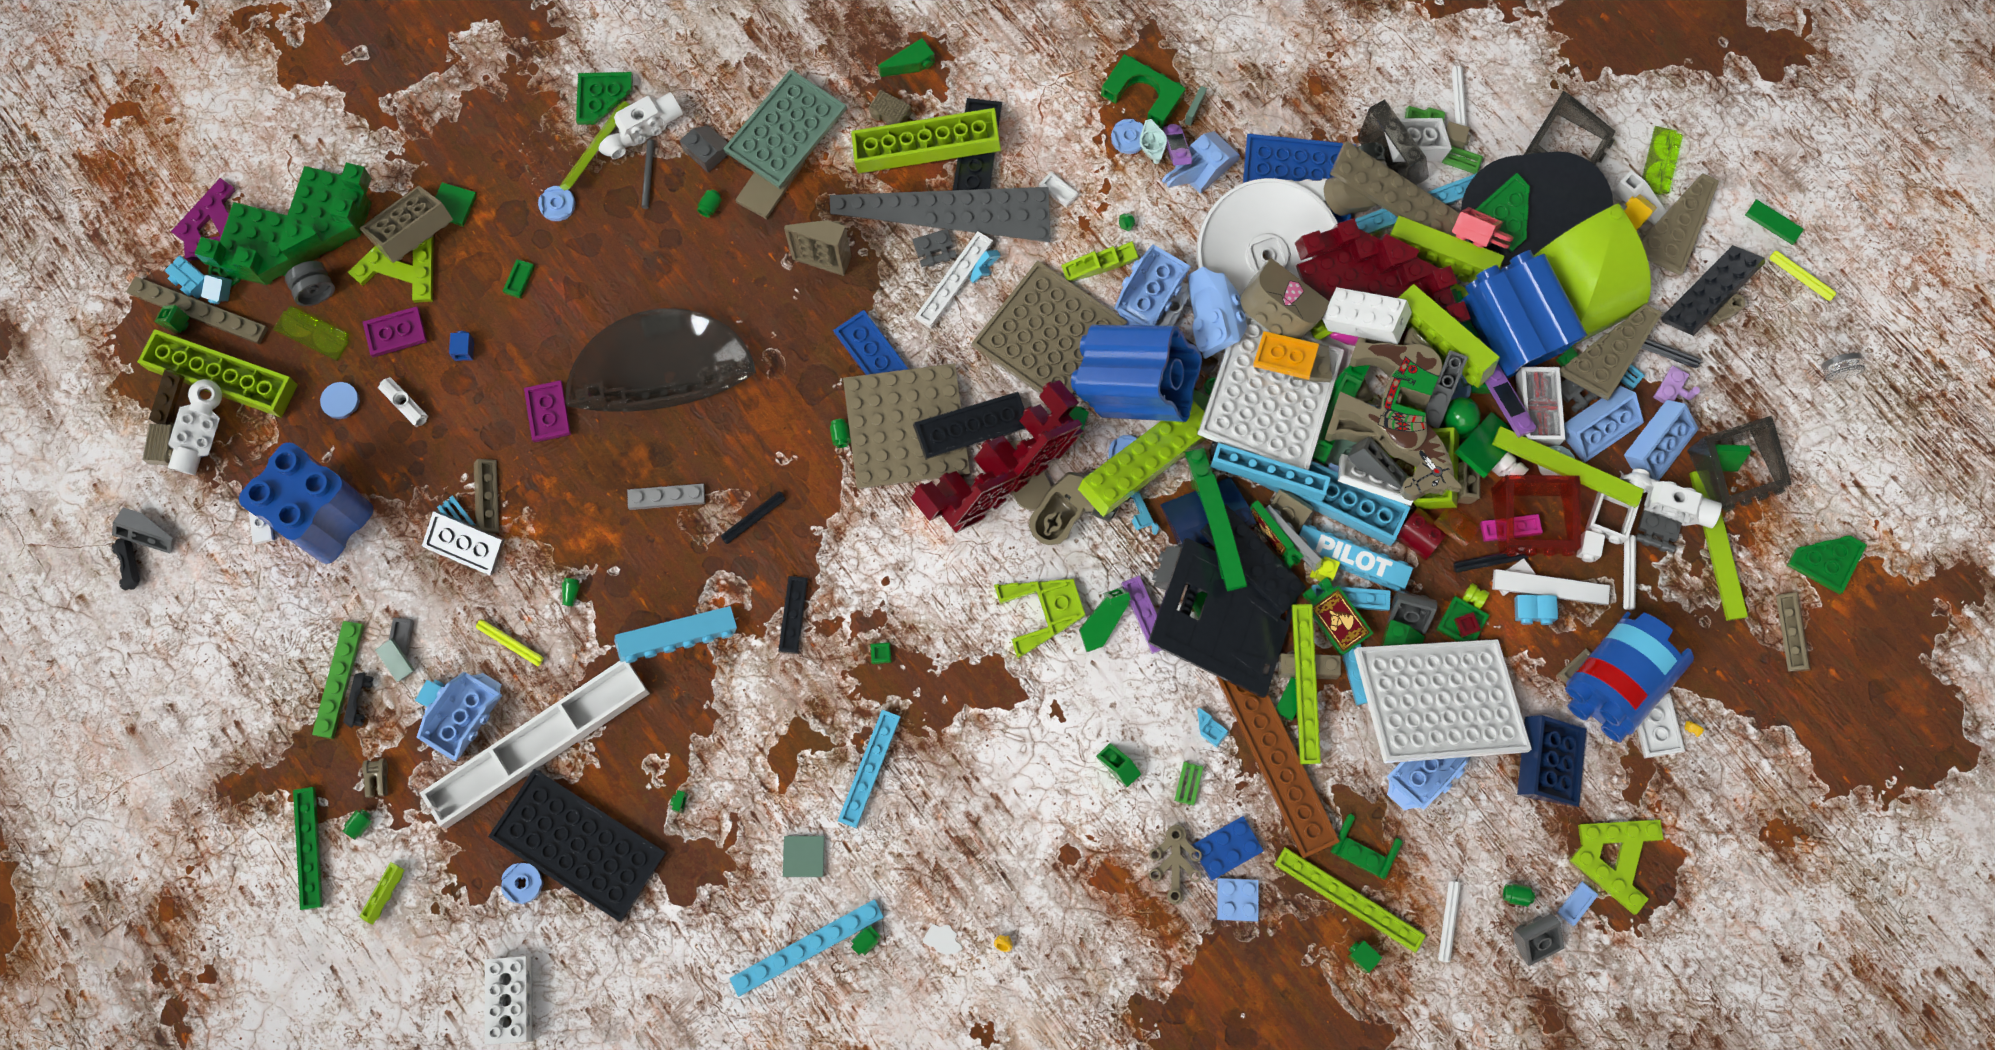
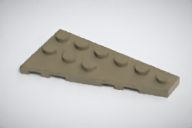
M1702 173L1641 239L1648 261L1678 275L1684 273L1719 180Z
M1647 304L1643 305L1625 321L1618 324L1612 331L1606 333L1586 348L1583 353L1573 358L1567 365L1561 367L1560 375L1608 401L1663 312Z

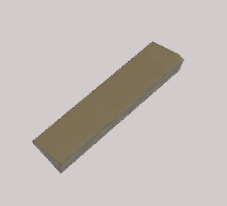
M477 459L474 462L476 527L492 534L499 533L497 461Z
M1794 592L1776 595L1788 672L1810 671L1811 666L1799 594Z

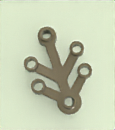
M1173 825L1166 832L1167 839L1157 849H1152L1149 856L1153 861H1159L1162 858V854L1171 846L1172 854L1157 869H1152L1149 872V878L1154 882L1160 881L1162 875L1172 866L1171 890L1168 892L1167 898L1171 904L1180 905L1184 901V893L1180 890V866L1189 874L1191 881L1197 883L1202 879L1201 872L1195 870L1180 854V845L1189 853L1190 859L1194 862H1199L1202 859V853L1186 840V831L1183 827ZM1179 832L1180 836L1174 839L1173 833ZM1155 851L1159 852V857L1156 859L1152 857ZM1194 852L1199 853L1198 859H1193L1192 855ZM1153 872L1159 873L1157 879L1152 878ZM1195 872L1199 873V878L1197 880H1194L1192 878V875ZM1175 892L1179 894L1177 900L1172 899V894Z

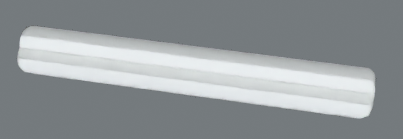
M1454 66L1452 69L1456 123L1467 126L1463 69L1461 66Z
M1629 535L1628 539L1624 542L1623 608L1625 610L1636 608V536Z
M1450 881L1448 884L1438 957L1439 961L1446 963L1451 960L1461 886L1456 881Z

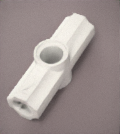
M1181 283L1182 288L1177 296L1174 295L1171 299L1172 305L1170 308H1176L1177 311L1170 309L1167 312L1164 311L1156 326L1175 325L1190 296L1188 284Z
M391 377L380 382L378 389L415 427L422 426L426 422L428 415ZM406 399V402L400 405L401 401Z

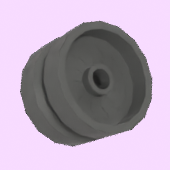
M308 261L294 266L285 275V282L291 290L294 301L301 306L319 304L332 296L335 291V286L322 262Z

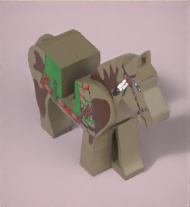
M1412 327L1407 330L1404 345H1394L1388 342L1358 337L1349 365L1353 367L1362 365L1380 367L1390 379L1379 409L1340 392L1325 440L1344 439L1351 442H1360L1370 436L1391 456L1414 465L1416 470L1413 476L1404 481L1400 491L1402 497L1406 500L1414 501L1428 493L1443 495L1448 490L1459 492L1461 485L1454 478L1450 457L1439 436L1426 424V413L1399 405V403L1422 410L1426 409L1442 369L1439 355Z

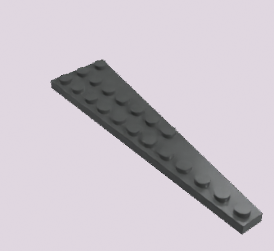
M1049 187L830 195V214L962 232L977 233L978 231L982 234L1050 243Z

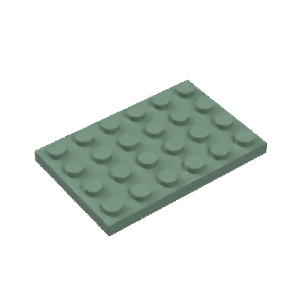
M790 69L723 149L725 153L781 189L844 114L847 106Z

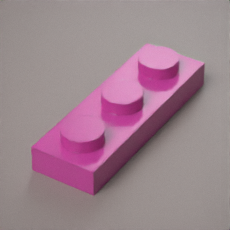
M1539 514L1488 520L1480 523L1484 542L1541 535L1543 533Z

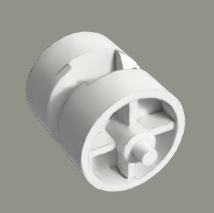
M1507 452L1492 471L1499 477L1503 476L1504 481L1512 488L1517 482L1521 481L1523 484L1526 482L1523 479V475L1529 469L1523 463H1517V458L1510 452Z

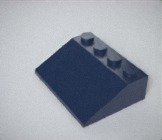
M1231 477L1217 482L1224 505L1227 504L1252 530L1256 521ZM1196 491L1160 505L1179 547L1182 546L1185 538H1189L1205 547L1212 545L1199 532L1206 525L1208 519Z
M1544 715L1525 717L1524 726L1532 750L1521 753L1517 795L1540 801L1579 807L1587 729Z

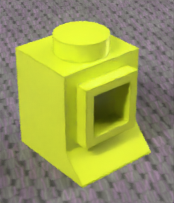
M1324 556L1321 559L1320 568L1315 572L1312 570L1309 577L1318 581H1322L1327 577L1332 582L1340 562Z

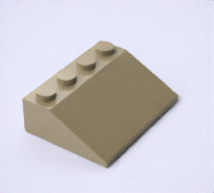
M417 186L360 227V230L385 257L394 263L401 260L409 251L416 249L424 240L431 238L439 229L446 227L453 219L442 202L422 187Z
M829 220L785 225L784 230L793 260L842 276L845 275L852 257L846 226L839 221L832 222Z

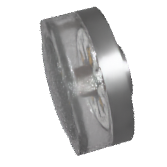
M1860 353L1841 354L1822 364L1827 381L1850 378L1862 373L1866 369L1862 354Z

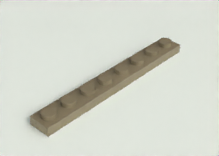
M136 276L126 291L131 296L160 307L176 305L191 319L259 345L268 331V328L262 324Z

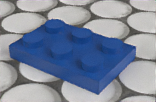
M1244 816L1192 844L1195 849L1202 853L1200 863L1210 881L1263 852ZM1194 852V853L1196 854L1197 858H1199V856H1200L1199 853H1198V852Z

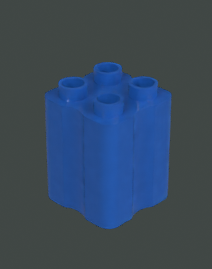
M1531 250L1515 256L1510 260L1511 264L1501 270L1498 265H1494L1476 275L1477 280L1465 286L1468 295L1461 300V302H1465L1470 320L1479 334L1481 342L1500 357L1497 365L1500 366L1507 379L1515 376L1521 367H1533L1564 353L1575 343L1587 336L1546 255L1541 254L1534 257Z
M1093 324L1089 327L1087 335H1083L1080 341V352L1083 356V361L1079 369L1074 370L1071 376V387L1084 402H1088L1090 407L1094 408L1095 412L1102 418L1186 422L1188 420L1193 403L1194 387L1201 369L1202 356L1194 344L1187 342L1184 333L1177 326Z
M284 443L279 446L269 458L265 470L259 476L251 479L239 495V502L242 507L323 564H330L338 558L346 548V543L350 536L366 524L374 510L373 505L329 468L322 466L294 443Z

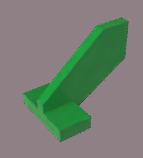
M1122 587L1103 593L1104 599L1080 627L1079 632L1086 652L1105 645L1127 608L1131 598L1129 592Z

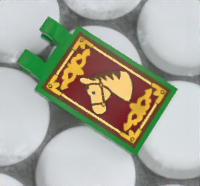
M1257 500L1250 507L1256 521L1255 526L1279 556L1284 559V564L1291 570V566L1294 563L1298 565L1304 556L1294 548L1291 540Z
M1326 577L1318 583L1324 593L1317 597L1312 588H1310L1302 595L1309 604H1312L1314 621L1339 655L1342 656L1374 633L1341 588L1337 586L1334 589Z

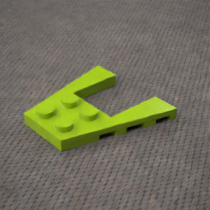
M1074 579L994 585L1000 604L1037 593L1048 625L1047 628L1011 639L1017 658L1024 656L1086 617Z

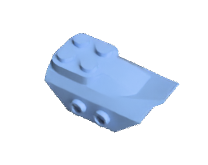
M1152 244L1141 259L1135 261L1130 277L1127 276L1122 283L1123 289L1114 309L1118 311L1121 318L1127 321V325L1156 326L1163 312H1167L1170 309L1172 297L1179 294L1182 288L1180 284L1191 266Z
M1201 267L1188 275L1189 295L1194 314L1192 329L1196 346L1206 359L1241 340L1247 329L1246 315L1243 312L1239 293L1224 273H1215L1206 267Z
M462 672L449 681L445 687L440 688L435 701L427 706L417 738L456 762L469 744L477 737L478 729L481 725L488 721L490 712L502 697V694H500L502 684L484 673L469 675L466 672Z
M1471 757L1400 762L1387 776L1389 780L1387 795L1403 810L1411 808H1421L1424 810L1441 792L1445 794L1452 787L1450 782L1455 777L1458 779L1466 771L1463 767Z

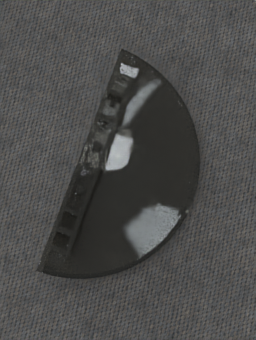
M662 308L648 310L616 321L598 333L584 347L569 374L566 388V405L573 408L609 412L668 408L704 399L725 391L753 376L756 373L752 356L744 342L732 329L719 320L700 312L686 309Z

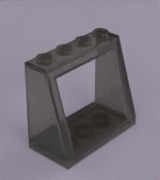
M1563 91L1524 154L1547 152L1539 144L1556 116L1559 115L1602 139L1590 159V162L1594 165L1597 162L1601 163L1607 154L1604 150L1606 148L1610 149L1615 141L1612 137L1616 131L1573 96Z
M1384 99L1369 107L1357 138L1361 145L1372 142L1381 144L1384 148L1383 155L1387 166L1413 184L1417 185L1428 179L1429 173L1426 156ZM1385 133L1406 162H1393Z
M1772 416L1705 436L1687 450L1710 500L1721 503V510L1725 512L1735 509L1736 505L1747 506L1753 503L1752 500L1755 499L1758 501L1765 500L1773 493L1775 496L1786 492L1785 489L1792 485ZM1753 437L1774 482L1729 496L1715 444L1729 445Z

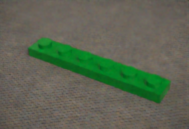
M315 787L293 790L299 905L300 910L305 911L323 908L317 801Z

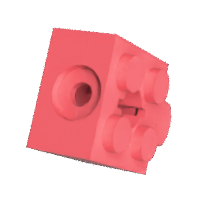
M1470 207L1460 212L1452 230V233H1455L1457 238L1461 240L1469 239L1473 241V245L1480 248L1487 247L1493 243L1509 249L1510 243L1506 241L1512 242L1514 239L1513 236L1499 231L1503 221Z

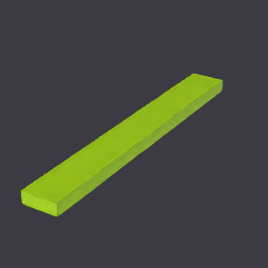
M1500 426L1492 445L1634 508L1639 505L1644 489L1524 436L1518 438L1515 432Z
M1711 470L1691 472L1690 478L1693 489L1701 493L1704 498L1719 502ZM1720 512L1715 526L1712 529L1703 526L1726 621L1746 618L1748 615L1722 513Z
M1312 604L1292 605L1300 764H1321Z
M1284 847L1274 864L1414 953H1417L1426 937L1419 930Z

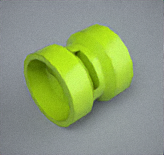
M1471 583L1462 599L1466 602H1474V606L1480 609L1485 603L1489 592L1486 590L1480 591L1477 585Z

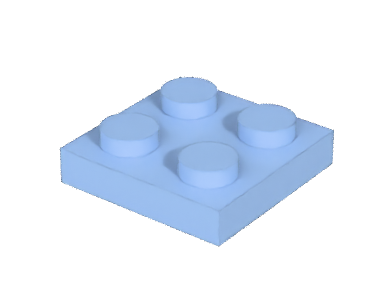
M1218 878L1217 920L1258 922V880Z

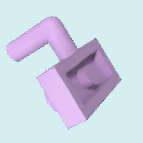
M1672 365L1653 398L1663 404L1666 400L1674 401L1677 395L1687 400H1692L1700 392L1699 387H1693L1690 391L1683 389L1682 387L1689 374Z

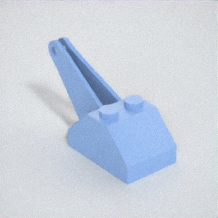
M1215 131L1205 133L1189 146L1192 164L1176 165L1174 170L1165 175L1162 182L1164 184L1167 183L1168 188L1190 184L1201 194L1239 160L1240 155Z

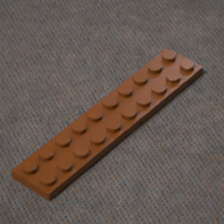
M1216 676V680L1301 857L1304 859L1339 843L1340 841L1303 765L1300 764L1296 750L1268 693L1265 698H1261Z

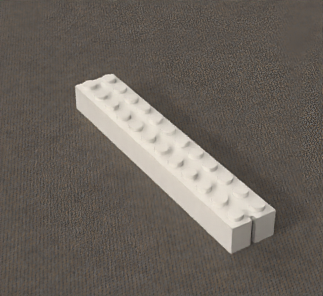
M619 661L420 792V795L427 807L432 809L431 813L438 825L447 829L650 693L631 664L626 663V661Z

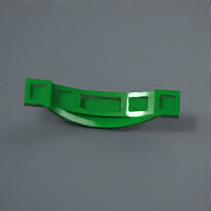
M1349 365L1335 380L1312 459L1325 464L1335 440L1327 441L1325 437L1339 393L1343 392L1355 398L1370 365L1357 367Z

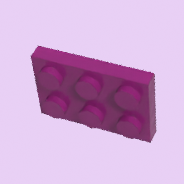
M417 306L363 321L372 357L427 342L420 310Z
M562 381L524 388L532 441L539 442L571 435Z

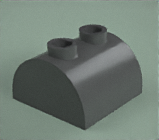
M1397 590L1391 604L1388 622L1394 620L1411 626L1419 633L1426 634L1437 610V600L1430 599L1425 595H1415L1406 590Z
M1548 914L1544 917L1538 916L1532 923L1526 926L1520 925L1513 932L1516 947L1528 966L1565 949L1561 922L1553 914Z

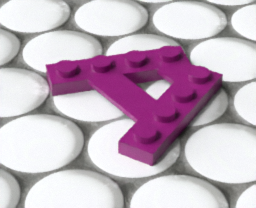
M221 178L215 182L171 230L173 235L184 242V254L187 261L199 259L195 255L200 237H202L199 231L210 218L220 236L208 239L220 242L229 216L224 203L236 191L234 187Z

